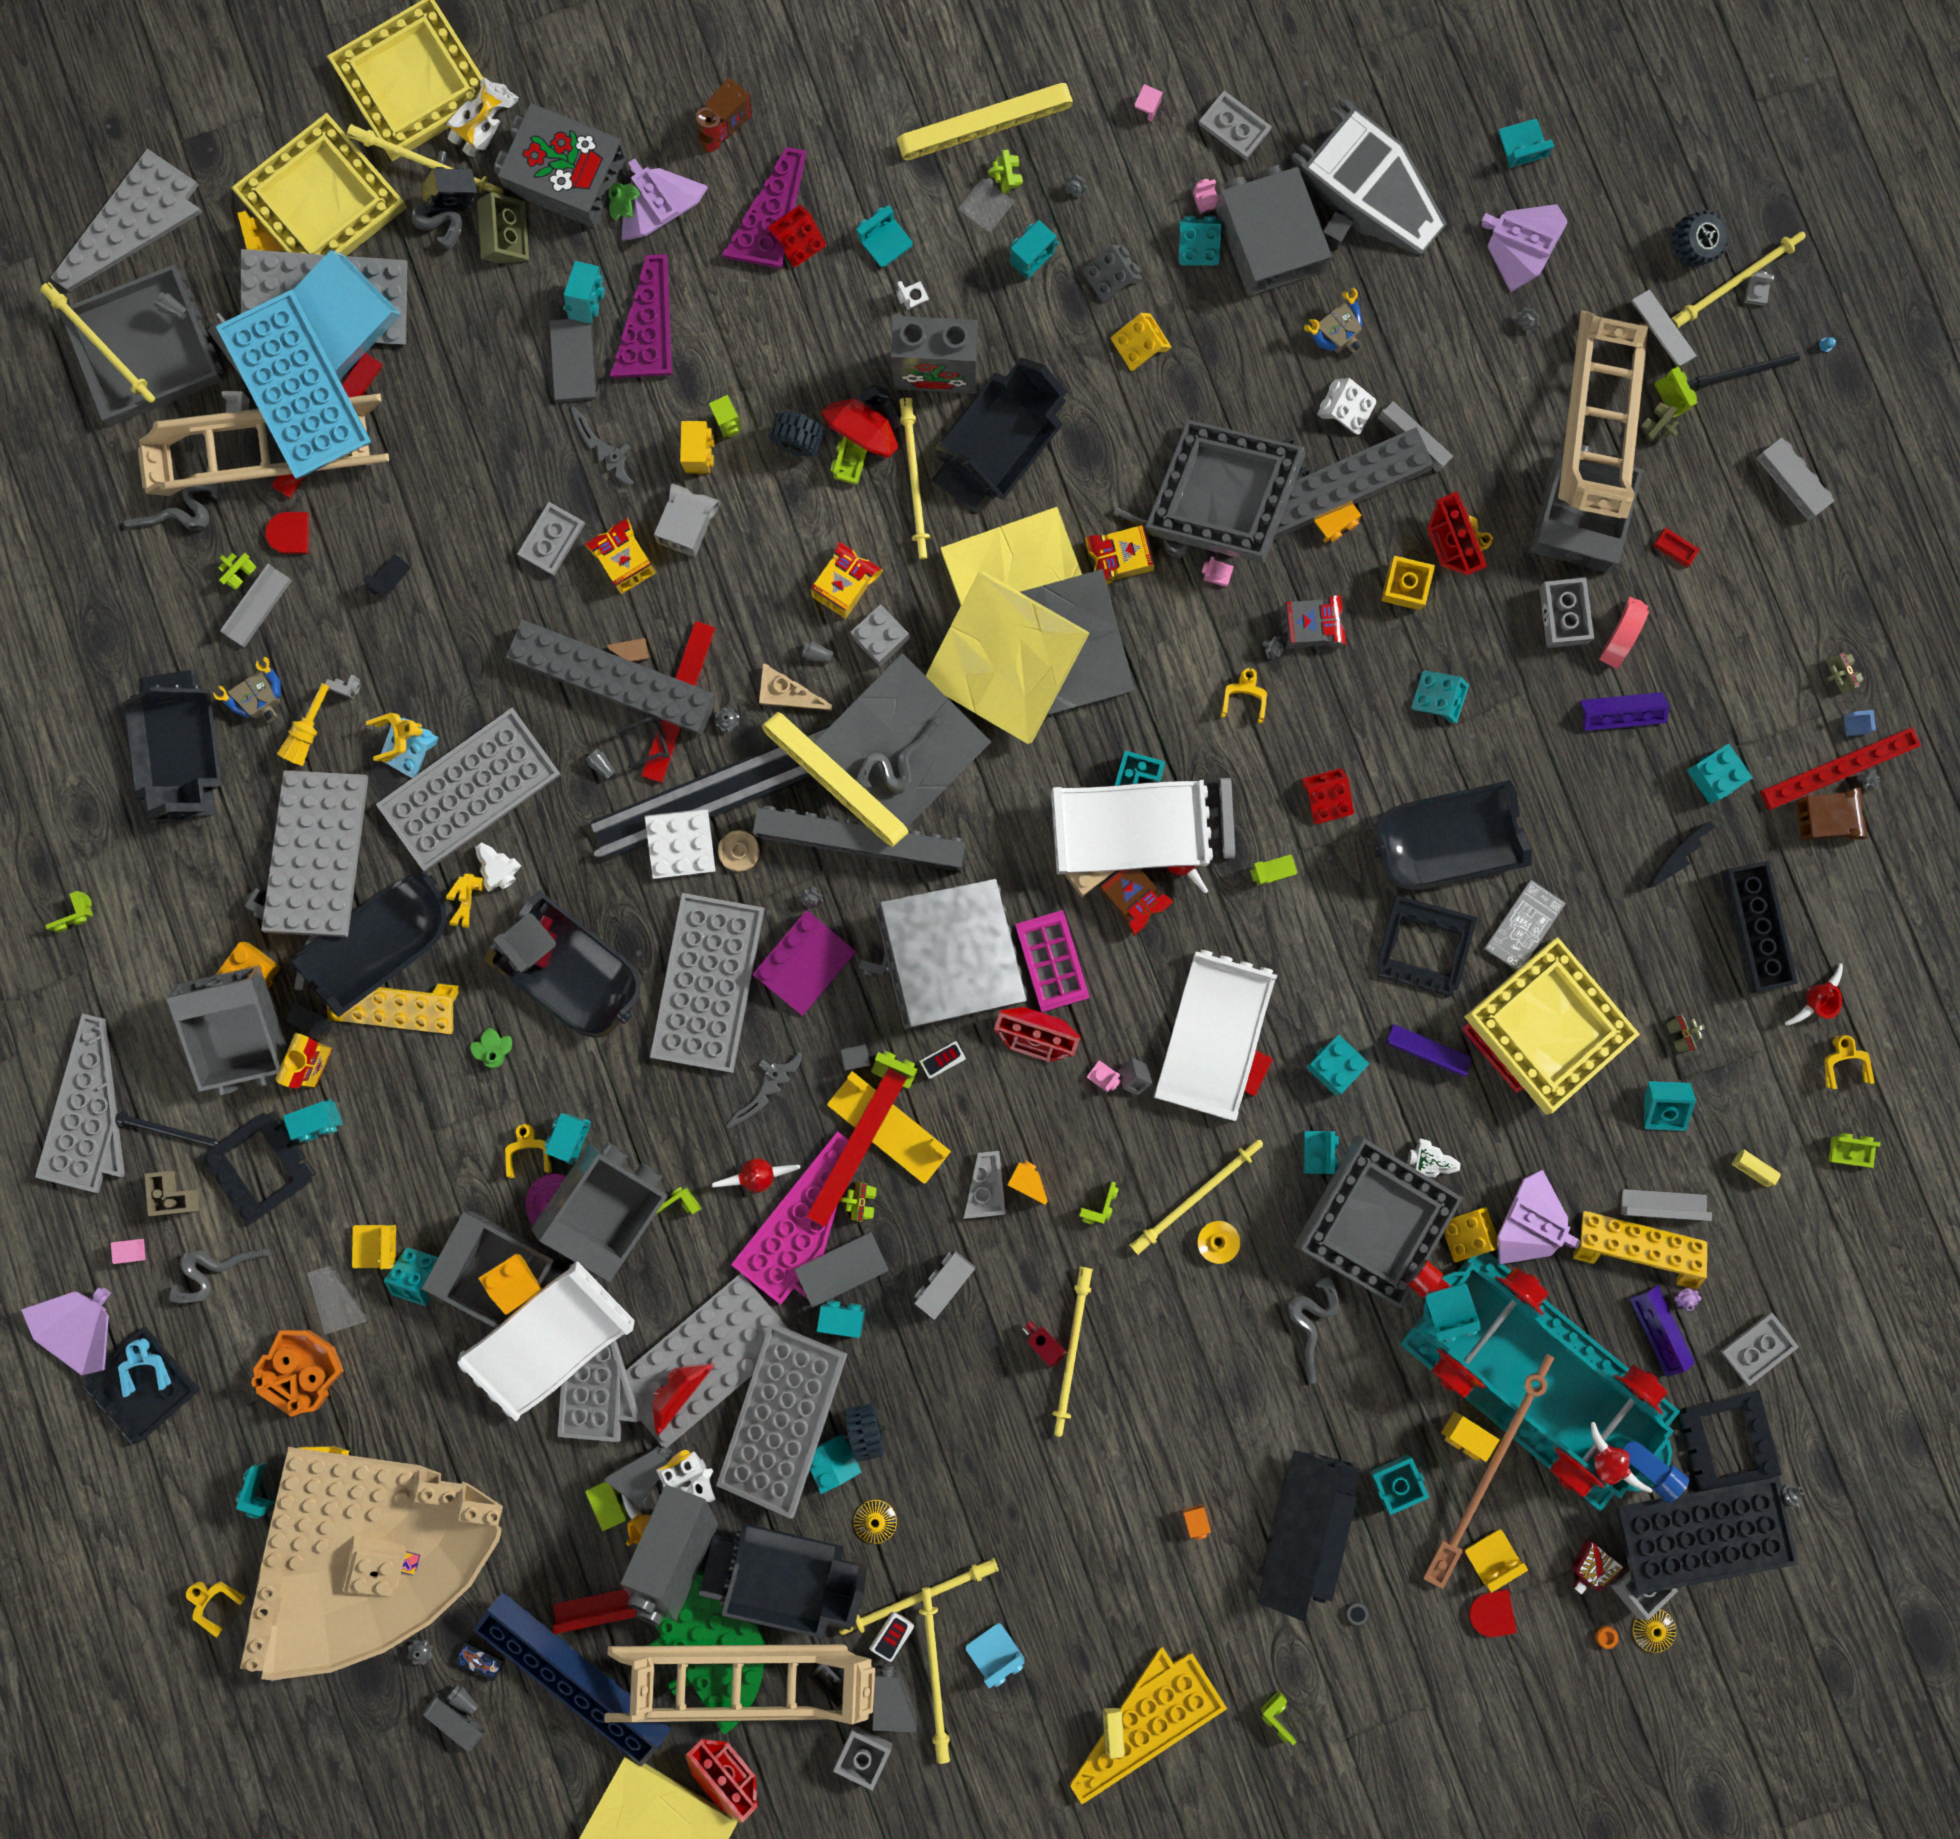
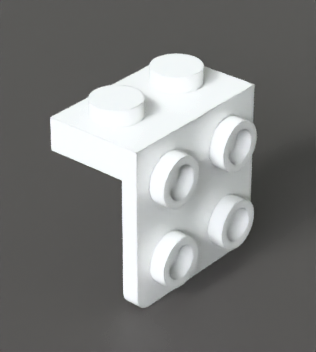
M1350 378L1335 379L1331 383L1325 399L1321 402L1317 415L1322 419L1335 418L1352 433L1360 434L1376 404V399Z

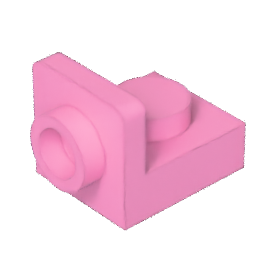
M1209 179L1201 180L1193 190L1200 215L1215 211L1218 201L1214 188L1216 185L1215 179L1210 181Z
M1211 556L1209 562L1205 561L1202 573L1205 574L1204 580L1227 587L1234 566L1216 561L1215 557Z
M1100 1060L1087 1076L1089 1080L1106 1092L1110 1089L1114 1091L1120 1083L1118 1079L1120 1074L1113 1071Z

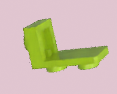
M1292 855L1267 862L1254 863L1251 866L1252 870H1250L1251 877L1254 882L1256 881L1257 886L1297 874Z
M79 891L70 893L69 895L76 914L45 925L46 930L58 933L67 930L69 925H80L87 922V918L93 917L90 908L92 903L89 896Z
M1111 1181L1102 1213L1081 1208L1079 1216L1083 1217V1222L1094 1225L1095 1221L1104 1224L1105 1220L1110 1219L1112 1208L1109 1205L1111 1199L1115 1200L1118 1193L1115 1182Z

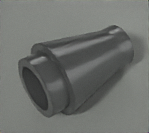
M161 292L156 298L154 306L158 308V311L181 320L186 317L188 309L183 307L169 293Z
M806 641L801 657L810 661L830 663L833 651L814 641Z
M596 749L585 759L588 762L587 765L605 777L606 780L616 772L604 752H601L599 749Z
M457 1684L445 1697L449 1701V1705L467 1713L469 1716L478 1707V1704L472 1699L465 1688Z

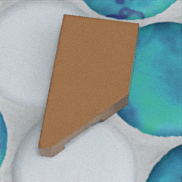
M645 638L607 645L610 651L631 662L649 660Z

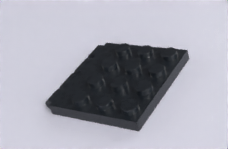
M146 1326L142 1327L105 1360V1370L91 1373L84 1378L87 1382L82 1386L91 1399L98 1394L99 1397L94 1402L105 1415L110 1411L113 1412L108 1419L118 1431L126 1427V1430L121 1434L130 1445H133L136 1441L138 1443L143 1442L200 1391L197 1385ZM144 1338L149 1342L148 1355L155 1354L162 1358L171 1384L167 1385L163 1390H159L154 1366L146 1364L133 1366L128 1369V1372L136 1390L130 1393L129 1396L123 1397L118 1367L121 1363L128 1360L126 1354L127 1345L135 1340Z

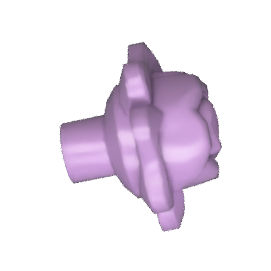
M1686 1288L1680 1290L1678 1296L1674 1299L1678 1307L1683 1306L1686 1310L1692 1311L1695 1308L1694 1306L1698 1304V1301L1701 1300V1297L1698 1295V1291Z

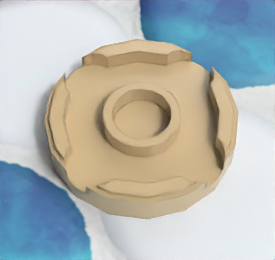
M732 831L719 843V859L731 871H748L759 860V843L754 836L746 831Z

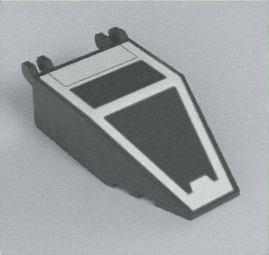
M1340 98L1338 105L1348 114L1345 117L1344 113L1335 107L1330 110L1332 116L1341 123L1316 153L1306 144H1302L1299 147L1300 151L1310 159L1308 162L1297 153L1291 156L1293 162L1302 170L1301 176L1307 192L1334 213L1347 215L1353 221L1351 226L1361 234L1374 236L1382 242L1393 243L1401 249L1421 256L1447 225L1445 219L1404 145L1357 109L1352 102L1345 98Z

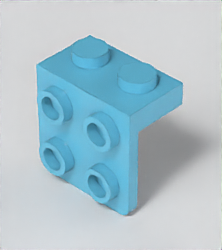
M392 725L381 754L394 748L395 737ZM423 729L420 736H412L406 739L405 753L386 764L411 778L418 775L426 751L437 744L439 737L433 735L431 731Z
M996 1623L966 1645V1651L983 1674L984 1682L988 1688H991L993 1685L994 1687L1001 1685L1006 1680L1005 1677L1007 1675L1018 1673L1025 1663L1024 1656L1000 1623Z

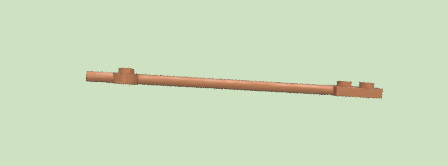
M1546 1354L1537 1373L1529 1374L1525 1378L1524 1386L1527 1392L1450 1541L1447 1542L1442 1539L1423 1575V1579L1442 1589L1444 1588L1462 1553V1549L1457 1547L1532 1400L1535 1396L1543 1395L1547 1389L1544 1377L1554 1357ZM1535 1380L1539 1382L1537 1387L1531 1386V1383Z

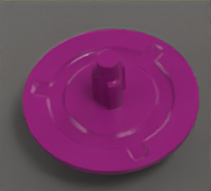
M549 1174L533 1183L526 1197V1212L532 1225L535 1224L543 1210L546 1209L547 1204L560 1188L566 1176Z

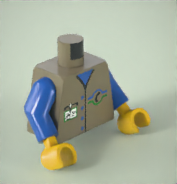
M1350 287V297L1346 291H1343L1342 297L1348 300V302L1344 301L1322 321L1318 322L1315 319H1310L1312 328L1309 325L1304 326L1306 332H1311V336L1318 347L1337 353L1347 347L1353 355L1363 347L1356 339L1360 335L1363 325L1361 311L1356 300L1358 296L1356 289Z
M264 657L267 665L261 666L257 660L256 667L259 671L228 691L230 695H227L225 688L219 686V688L224 692L223 695L218 696L215 692H213V695L217 700H223V703L234 713L246 718L252 716L255 719L263 716L267 723H271L278 718L273 708L280 704L281 681L274 670L269 668V659Z

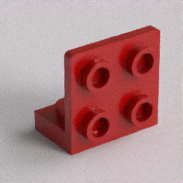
M801 204L767 227L770 234L779 241L794 268L827 245L811 214Z
M1342 768L1301 778L1303 787L1309 796L1314 824L1354 814L1349 779Z

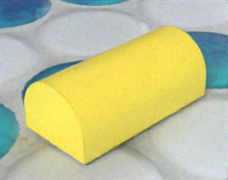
M1744 1149L1736 1155L1731 1163L1765 1187L1776 1185L1780 1178L1778 1171Z
M1119 1708L1103 1709L1106 1754L1110 1758L1123 1757L1125 1752L1122 1710Z

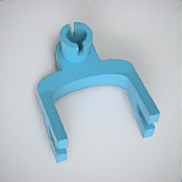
M144 1338L135 1340L127 1345L126 1354L128 1360L121 1363L118 1367L123 1397L129 1396L130 1393L136 1390L128 1372V1369L133 1366L145 1364L154 1366L159 1390H163L167 1385L171 1384L162 1358L155 1354L148 1355L149 1342Z

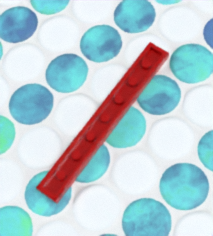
M365 353L342 384L348 397L362 396L383 367V364ZM293 474L280 475L271 486L288 498H291L306 476L295 479Z
M695 621L675 679L696 686L716 629L715 627ZM661 720L659 726L670 756L669 758L658 757L646 762L642 777L663 783L681 728ZM656 733L649 756L659 752L664 753L658 733Z
M1913 727L1762 790L1760 794L1767 809L1771 810L1920 747L1921 744Z
M891 1068L887 1069L806 1217L824 1227L826 1226L907 1077Z

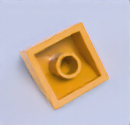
M1024 1160L1023 1164L1018 1162L1007 1185L1046 1205V1194L1039 1172L1035 1171L1036 1166Z
M515 1254L479 1277L490 1298L505 1315L526 1303L542 1289L522 1255Z

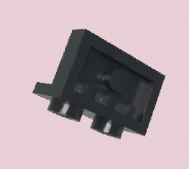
M819 1664L810 1672L808 1677L839 1707L843 1704L844 1668Z

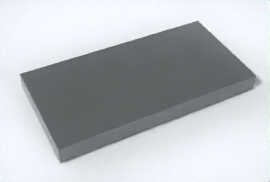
M573 319L549 321L555 401L597 399L592 324Z
M871 1231L794 1268L812 1308L889 1271Z

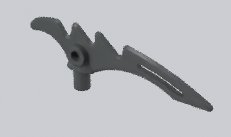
M572 406L573 418L585 443L590 449L595 446L597 447L598 461L606 458L607 471L616 468L615 477L625 484H633L634 481L626 475L624 463L627 458L625 454L631 447L625 442L618 449L602 442L593 434L586 418ZM579 418L582 419V422H583V424H584V426H585L587 432H588L589 435L591 436L590 439H589V438L587 437V435L585 434V432H584V430H583V428H582V426H581V423H580V421H579Z
M797 1052L794 1059L785 1064L773 1063L770 1065L765 1060L760 1062L758 1066L766 1072L760 1091L751 1103L734 1114L726 1128H731L762 1109L769 1102L766 1095L781 1091L777 1084L790 1081L786 1072H795L802 1059L801 1052ZM758 1103V1105L750 1112H748L740 1118H737L738 1115L744 1113L754 1104Z

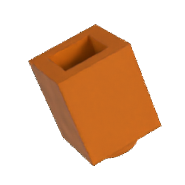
M1203 1504L1182 1509L1190 1538L1194 1537L1195 1540L1206 1538L1207 1534L1211 1533Z

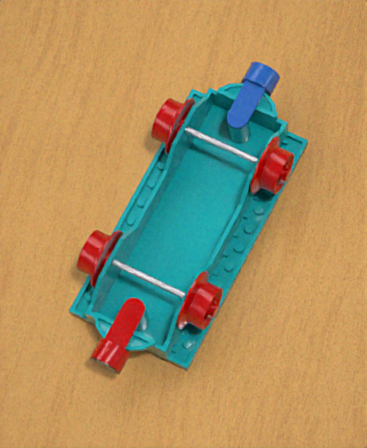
M1489 1252L1468 1258L1457 1272H1452L1445 1276L1428 1260L1421 1262L1414 1269L1406 1284L1422 1298L1426 1297V1294L1462 1283L1467 1284L1480 1321L1481 1330H1478L1477 1334L1468 1337L1465 1335L1457 1336L1456 1340L1451 1342H1438L1435 1325L1425 1299L1423 1315L1399 1343L1442 1380L1440 1384L1449 1392L1453 1389L1506 1433L1527 1392L1524 1386L1525 1378L1529 1374L1537 1373L1546 1354L1554 1357V1360L1544 1377L1547 1389L1543 1395L1534 1397L1513 1439L1560 1479L1558 1482L1568 1491L1570 1489L1574 1490L1600 1512L1613 1495L1621 1498L1627 1490H1643L1630 1485L1624 1479L1610 1485L1599 1477L1594 1462L1598 1448L1592 1436V1422H1595L1600 1436L1610 1447L1620 1448L1629 1453V1469L1640 1482L1649 1488L1651 1487L1668 1503L1675 1501L1683 1494L1688 1486L1689 1478L1673 1464H1670L1672 1449L1668 1439L1674 1432L1669 1425L1680 1411L1664 1398L1668 1392L1657 1382L1658 1378L1649 1371L1644 1372L1635 1365L1627 1368L1545 1300L1549 1293L1539 1284V1280L1531 1273L1526 1274L1517 1267L1510 1271L1503 1264H1498V1260ZM1536 1380L1531 1383L1533 1387L1539 1385V1382Z

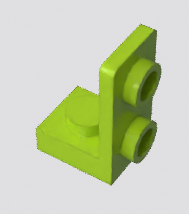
M680 1187L670 1194L672 1198L666 1202L664 1201L655 1215L680 1198L683 1200L681 1205L687 1213L695 1214L702 1208L688 1188L682 1190Z
M1278 1690L1261 1708L1263 1713L1262 1719L1270 1727L1274 1725L1279 1730L1277 1734L1285 1743L1289 1741L1294 1745L1296 1743L1294 1737L1274 1717L1275 1714L1279 1715L1286 1708L1285 1704L1287 1703L1285 1696Z

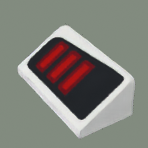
M957 1041L920 1060V1063L928 1078L931 1079L966 1060Z
M892 1612L869 1649L887 1661L892 1662L913 1630L914 1625L906 1617Z

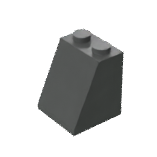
M658 1445L614 1470L604 1481L640 1506L660 1480L656 1470L666 1465L674 1457L673 1451L668 1447Z
M882 1664L881 1667H877L875 1675L873 1731L916 1732L918 1717L899 1668H894L892 1664Z

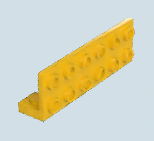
M437 984L433 993L379 987L340 1017L334 1014L327 1005V1015L329 1020L452 1034L453 1002L459 993V986Z
M852 1071L847 1077L848 1079L827 1105L853 1127H856L876 1090ZM895 1105L891 1106L872 1141L924 1184L951 1152Z
M1587 1211L1583 1212L1581 1242L1579 1247L1574 1250L1573 1259L1594 1264L1598 1257L1603 1254L1679 1273L1676 1285L1698 1290L1707 1278L1706 1241Z

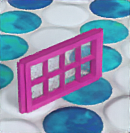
M1063 910L1015 924L1041 1012L1090 998Z

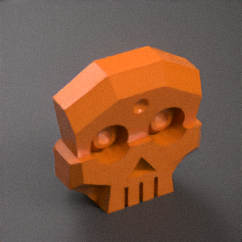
M279 1330L269 1353L262 1355L254 1367V1377L251 1384L253 1387L256 1386L257 1394L292 1417L301 1413L318 1410L329 1395V1387L339 1378L344 1369L335 1347L311 1330ZM285 1357L289 1358L288 1365L284 1363ZM311 1375L315 1376V1382L310 1381ZM290 1381V1388L283 1383Z

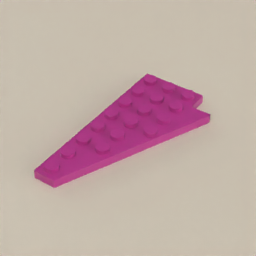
M839 1132L834 1135L731 1264L780 1305L793 1289H796L807 1298L794 1268L823 1255L825 1252L837 1206L825 1227L806 1216L848 1141Z

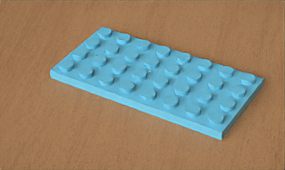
M292 289L216 326L295 479L306 476L372 443Z

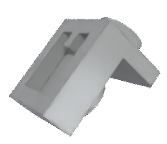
M1765 271L1754 272L1747 282L1744 303L1765 306L1768 301L1770 283L1774 280V275H1769Z
M354 675L350 676L348 683L337 678L334 681L327 679L325 683L330 686L328 690L352 699L354 695L358 694L361 686L359 683L360 679Z

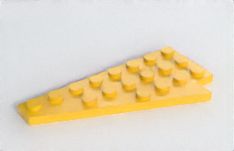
M1163 1646L1159 1647L1119 1708L1122 1710L1125 1755L1119 1758H1110L1106 1754L1103 1732L1074 1776L1070 1787L1080 1803L1084 1804L1227 1709L1191 1651L1173 1663Z

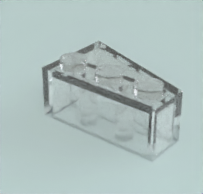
M332 1266L307 1273L325 1335L370 1321Z

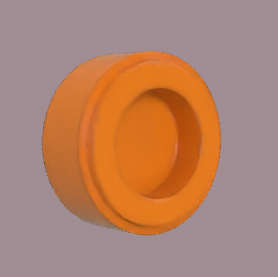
M1604 1625L1597 1629L1595 1639L1601 1647L1611 1649L1618 1643V1634L1612 1627Z

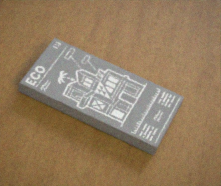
M1529 880L1484 949L1517 971L1528 961L1566 903L1534 881Z

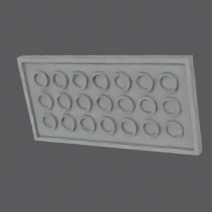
M241 249V314L291 289L293 290L325 255ZM345 256L402 314L375 343L406 345L407 260Z
M511 708L376 805L421 869L426 872L561 776V774L516 711Z
M284 770L262 932L348 937L369 778L367 775Z
M682 893L650 1058L734 1073L765 908Z
M742 1273L626 1370L641 1421L662 1447L665 1446L667 1448L753 1375L769 1324L774 1323L789 1329L749 1279ZM713 1363L715 1365L714 1368L658 1436L655 1433L652 1402L656 1398L653 1395L660 1385L666 1386L669 1382L667 1376L674 1368L678 1370L681 1366Z
M774 1323L769 1324L716 1486L785 1517L794 1518L847 1353Z

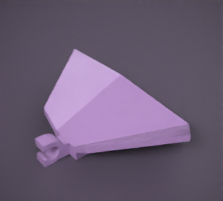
M636 159L628 162L634 174L629 184L638 189L640 196L636 200L631 201L633 217H623L622 241L645 237L697 205L708 187L660 168L649 169L647 167L642 170Z
M1557 204L1506 211L1501 215L1500 219L1485 213L1481 227L1494 229L1488 249L1510 292L1540 275L1567 225V219Z
M1539 1170L1524 1178L1497 1236L1498 1264L1551 1256L1563 1244L1570 1248H1578L1581 1240L1568 1234L1570 1227H1568V1217L1543 1170Z
M98 1288L93 1295V1299L78 1292H72L21 1310L33 1339L81 1375L105 1370L109 1315L106 1313L107 1309L102 1305L111 1294L109 1290Z

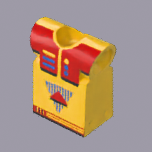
M628 517L613 525L607 533L599 534L584 543L585 547L600 560L620 594L625 593L656 574L635 539Z
M1144 525L1106 536L1091 535L1085 537L1088 553L1096 562L1094 571L1103 569L1107 584L1116 579L1154 571V561Z
M839 542L833 559H831L811 587V595L814 599L846 619L867 589V586L872 584L881 575L883 569L869 560L859 558L854 550Z
M295 1033L275 1079L276 1082L290 1088H300L301 1085L317 1087L333 1048L318 1043L302 1034Z

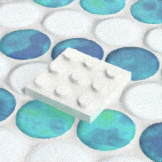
M708 809L645 816L653 879L715 871Z

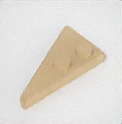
M763 664L759 700L761 705L832 711V705L826 700L811 693L808 689L772 669L769 665Z

